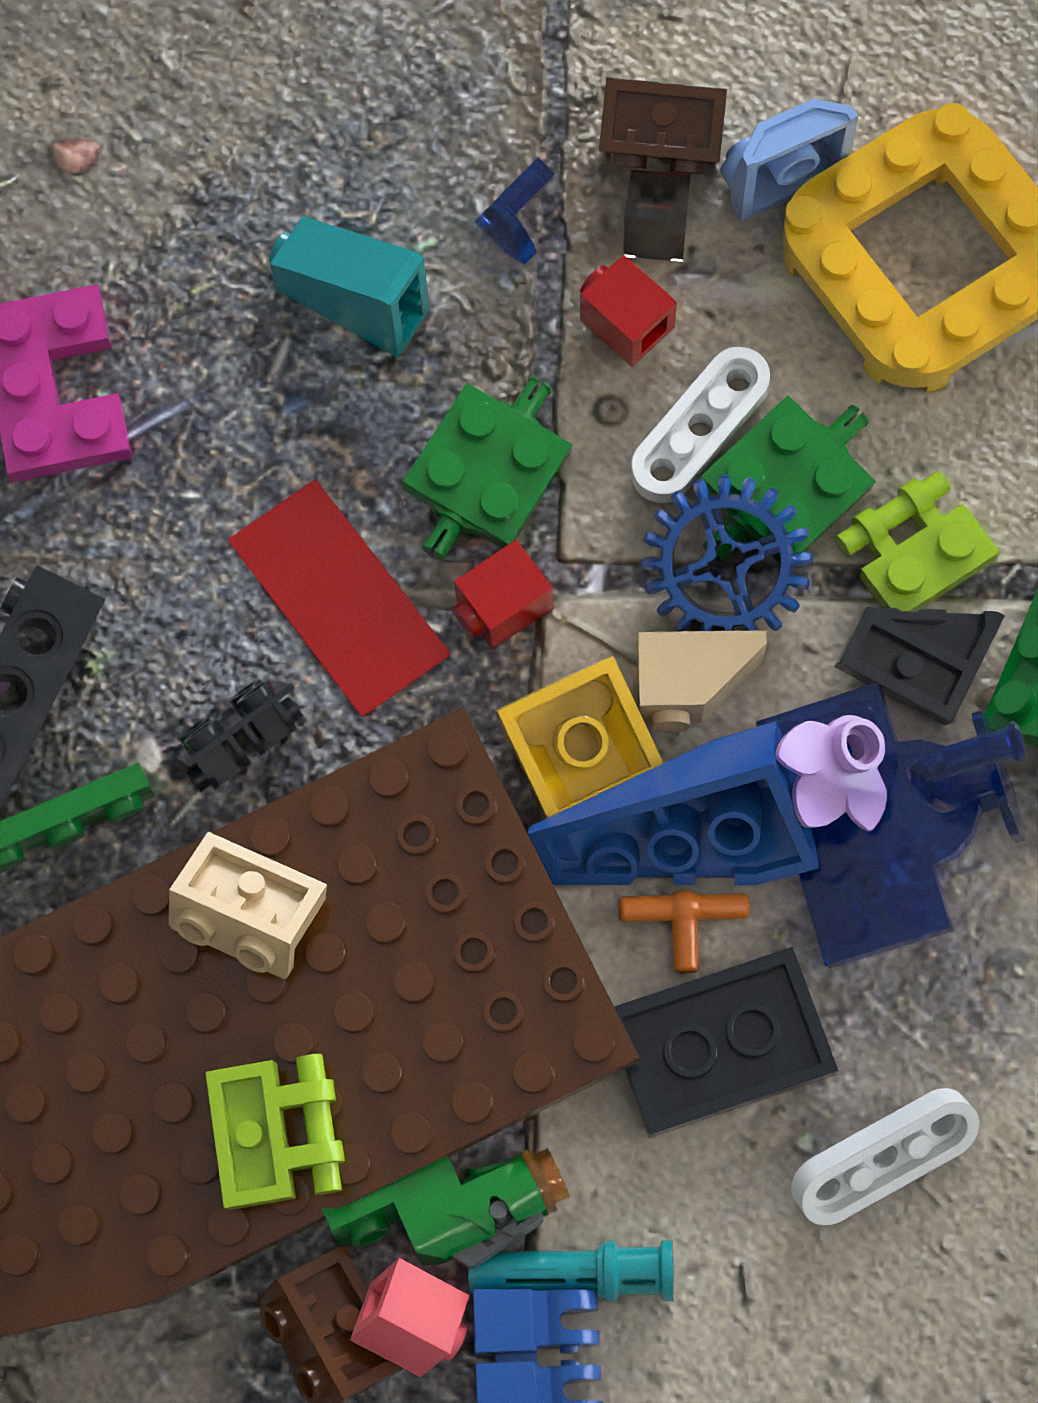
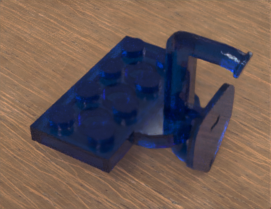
M878 682L756 721L757 727L777 722L781 734L784 736L793 727L806 721H816L828 725L837 718L855 715L873 722L880 729L884 737L885 754L877 767L887 789L886 807L881 819L874 829L866 831L854 823L845 812L828 825L811 828L818 854L819 868L799 874L826 967L831 969L953 932L954 927L936 869L959 857L975 838L983 812L999 808L1007 831L1015 843L1025 841L1016 793L1004 760L1011 758L1016 762L1023 761L1025 758L1023 736L1019 726L1014 721L1007 723L1005 729L993 732L986 715L980 710L972 713L977 737L948 746L922 739L898 742L884 693ZM847 742V749L852 756V748Z

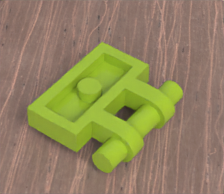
M938 470L922 481L916 478L910 480L897 489L898 496L875 511L872 508L862 511L852 518L853 525L835 536L838 547L847 557H850L866 546L876 559L861 569L859 578L881 607L917 612L998 559L1000 550L964 503L944 516L936 508L934 502L951 491L949 481ZM912 517L921 530L899 545H896L889 536L888 531Z
M322 1054L297 1057L296 1064L299 1083L280 1086L278 1066L273 1060L206 1072L224 1209L233 1210L296 1199L292 1171L312 1169L315 1195L342 1191L338 1164L345 1162L342 1141L335 1140L330 1103L336 1101L333 1080L326 1079ZM303 1108L308 1144L289 1147L284 1110Z

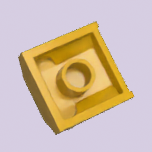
M614 656L574 672L495 711L503 728L504 738L509 747L514 751L546 819L663 764Z

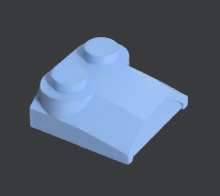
M817 99L809 100L758 123L751 137L737 142L727 151L726 160L722 164L720 172L731 190L730 205L740 223L790 201L795 192L805 182L851 154L858 115L853 106Z

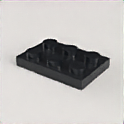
M793 947L614 1006L641 1060L626 1068L625 1071L649 1139L835 1076L839 1071Z

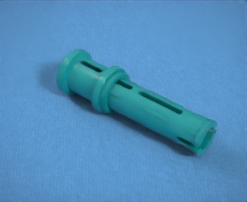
M605 1240L604 1244H598L597 1250L498 1252L477 1268L468 1269L469 1292L472 1295L473 1289H532V1291L592 1290L597 1291L598 1298L605 1299V1302H616L619 1295H660L663 1302H674L673 1240H662L659 1247H618L615 1240Z

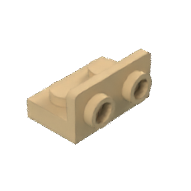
M208 832L169 889V926L187 941L200 946L209 945L237 958L242 965L250 970L260 973L269 972L282 979H287L294 967L295 948L326 900L327 884Z

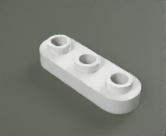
M731 347L720 352L640 444L632 458L631 478L635 489L641 496L652 502L668 503L672 502L671 495L676 491H681L685 494L761 405L768 393L770 370L766 360L758 352L746 347ZM732 379H742L749 387L743 391H734L729 388L727 383ZM695 423H704L710 427L711 432L705 436H697L689 428ZM664 467L669 469L673 476L667 481H658L653 478L651 472L656 468Z
M947 1088L931 1091L807 1160L798 1169L792 1180L791 1194L793 1200L805 1216L815 1224L832 1225L841 1222L965 1152L972 1145L978 1134L979 1116L976 1110L959 1092Z

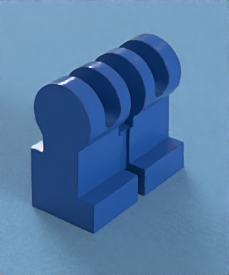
M473 1289L474 1358L495 1357V1363H476L475 1365L476 1403H603L600 1400L572 1401L567 1399L563 1392L564 1385L568 1383L601 1381L600 1365H581L580 1362L574 1360H561V1366L538 1367L537 1349H560V1354H571L580 1350V1348L600 1345L598 1330H568L560 1322V1317L565 1314L598 1311L597 1291Z

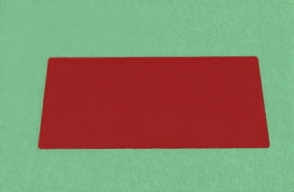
M313 480L229 538V543L361 716L367 715L450 656L449 650L317 480Z

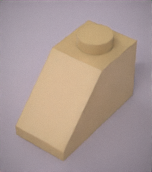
M767 630L638 632V710L645 724H652V728L660 732H680L691 727L690 724L703 723L763 663L767 645Z

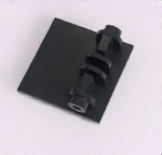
M257 679L229 699L234 709L220 720L216 718L211 720L207 716L188 728L177 738L183 747L171 756L175 761L188 767L192 764L195 765L186 774L200 793L210 786L214 790L218 789L221 784L240 771L222 746V742H226L244 767L251 764L247 755L232 736L238 730L243 733L260 756L266 753L264 746L249 727V722H252L269 747H273L287 735L297 730L294 723L303 717L301 711L290 697L285 698L279 703L280 699L295 689L292 683L270 682L269 680L262 682L260 679Z

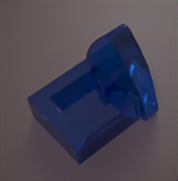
M539 157L474 221L504 252L524 265L537 253V250L527 231L515 215L555 175Z

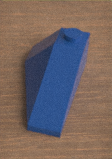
M777 722L714 739L530 826L528 836L552 884L630 885L636 877L673 878L674 885H695L696 878H734V885H760L818 869L819 859L812 829L801 825L793 808L792 788L798 775L785 768L775 757L777 746L783 738Z

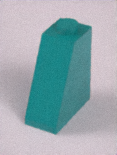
M302 216L291 233L287 231L282 233L271 250L269 263L276 291L399 358L430 312L424 257L412 250Z

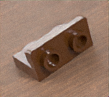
M606 77L599 152L612 154L611 166L646 169L647 158L671 160V172L706 175L707 164H720L727 89Z
M344 1244L276 1278L258 1297L263 1327L275 1343L282 1345L294 1367L293 1377L297 1389L308 1403H345L403 1370L400 1366L350 1341L368 1287Z

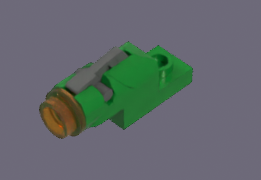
M527 1149L506 1160L468 1169L466 1171L468 1178L460 1182L448 1156L342 1208H322V1211L339 1246L343 1244L347 1246L351 1243L357 1248L371 1245L390 1233V1225L402 1220L422 1266L440 1265L454 1259L468 1269H475L508 1245L518 1241L541 1225L544 1217L557 1211L556 1204L569 1198L570 1195L549 1149H543L535 1154H532L531 1150Z

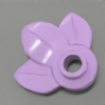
M855 715L837 718L828 725L816 721H806L793 727L779 742L775 753L776 760L785 768L798 775L793 783L792 803L799 822L805 828H817L828 825L845 812L854 823L866 831L874 829L881 819L886 807L887 789L877 767L885 754V741L880 729L873 722ZM847 742L852 748V756L847 749Z

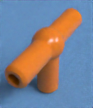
M682 889L675 891L671 895L622 896L618 901V915L622 922L672 921L674 970L682 974L696 973L700 969L697 920L746 919L750 912L749 897L745 893L695 894L690 890Z

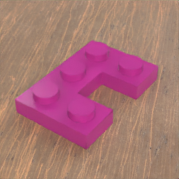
M98 284L0 304V436L7 474L12 483L132 458L124 410L119 393L60 405L52 360L112 348L103 298Z

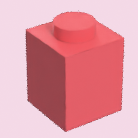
M398 1258L370 1283L350 1341L422 1377L443 1359L445 1361L452 1360L459 1351L467 1333V1324L461 1322L470 1295Z

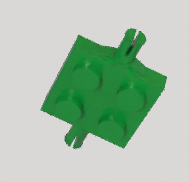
M530 376L513 405L508 402L498 401L469 383L465 384L402 482L403 491L429 505L440 519L425 543L421 546L423 551L431 556L436 548L434 559L444 561L445 556L461 532L481 536L501 549L517 539L570 455L573 444L542 427L537 419L534 418L547 396L552 392L551 387L543 381L538 389L540 379Z
M787 395L703 473L700 479H703L707 484L709 495L714 496L719 495L718 480L720 475L730 476V494L741 495L742 485L747 477L753 478L756 483L750 498L760 503L770 488L776 489L779 495L769 509L776 516L789 505H793L797 509V514L793 519L783 525L788 533L797 528H807L809 537L801 542L792 544L793 553L807 551L865 496L876 482L850 456L845 446L862 428L869 424V420L864 412L856 418L860 408L851 404L827 428L825 425L814 421ZM721 508L728 521L725 524L730 535L737 540L744 541L746 539L750 541L773 534L768 526L753 514L736 508ZM719 531L715 533L718 540L716 547L722 543ZM707 541L703 543L705 551H707L708 547ZM722 544L717 549V556L714 560L722 563L724 558L731 553L732 544ZM780 552L771 555L781 565Z

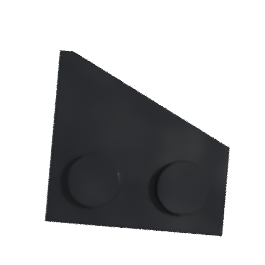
M866 607L861 612L834 667L947 726L953 722L1005 615L997 611L969 614L947 613L946 609H921L917 612L900 611L898 608Z

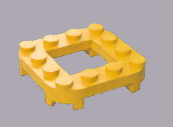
M948 103L939 109L924 111L908 118L805 182L795 192L786 206L782 244L784 250L783 260L788 272L792 277L798 273L802 276L864 357L863 370L878 384H881L884 379L887 382L903 387H925L926 393L940 389L948 384L952 373L1038 319V187L996 134L984 122L970 115L969 111L960 104ZM935 180L938 185L947 181L1009 260L917 317L851 231L930 181Z

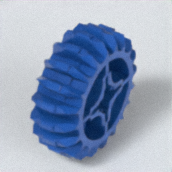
M720 475L718 480L719 495L710 496L707 484L703 479H699L693 483L694 491L699 501L690 504L681 491H676L671 495L674 505L681 511L677 518H674L665 510L659 509L656 511L654 519L659 524L667 527L668 531L665 536L655 532H647L645 534L644 543L661 548L660 557L648 556L642 558L641 568L646 570L661 569L662 578L647 583L645 590L647 594H656L664 589L669 593L670 598L663 601L657 608L660 616L668 615L676 606L684 612L675 626L677 632L688 630L693 619L703 623L700 631H712L713 626L724 628L723 631H735L734 627L744 626L745 631H758L759 629L755 621L762 617L772 630L777 631L782 627V622L772 609L778 603L787 611L797 612L800 604L795 598L786 594V590L789 585L802 590L809 588V578L793 574L792 572L793 565L812 564L813 554L806 551L793 553L792 544L805 540L809 537V533L806 527L797 528L789 533L785 529L783 524L793 519L797 514V509L793 505L785 507L777 516L769 509L779 495L776 489L770 488L760 503L750 498L755 489V479L747 477L742 485L741 495L730 494V476ZM718 508H736L749 512L762 520L773 534L750 541L737 540L727 530ZM700 515L707 536V551L698 560L675 569L674 554L678 538L685 526ZM714 529L719 531L723 544H732L731 552L736 546L741 549L742 553L755 548L759 549L758 552L747 555L745 560L737 564L736 582L740 590L739 592L735 590L731 577H722V571L718 575L713 572L712 568L700 573L695 571L708 566L709 562L717 556L716 546L718 545V540ZM780 552L781 567L776 583L765 598L753 606L746 584V572L754 563ZM702 581L717 582L726 591L735 612H718L705 608L695 602L682 587Z

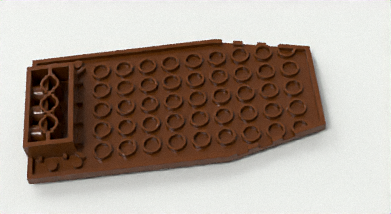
M464 707L211 832L327 884L326 900L295 948L294 967L287 979H282L269 972L260 973L250 970L242 965L237 958L209 945L200 946L187 941L169 926V889L205 836L0 937V1338L29 1333L37 1329L68 1322L101 1317L104 1314L158 1304L326 1220L322 1208H342L446 1156L449 1158L641 1061ZM322 1054L326 1079H331L334 1083L336 1101L330 1103L335 1140L342 1141L345 1162L338 1164L342 1191L315 1195L312 1169L292 1171L296 1199L233 1210L224 1209L206 1072L273 1060L278 1066L280 1086L299 1083L296 1064L297 1057ZM303 1108L284 1110L289 1147L308 1144Z

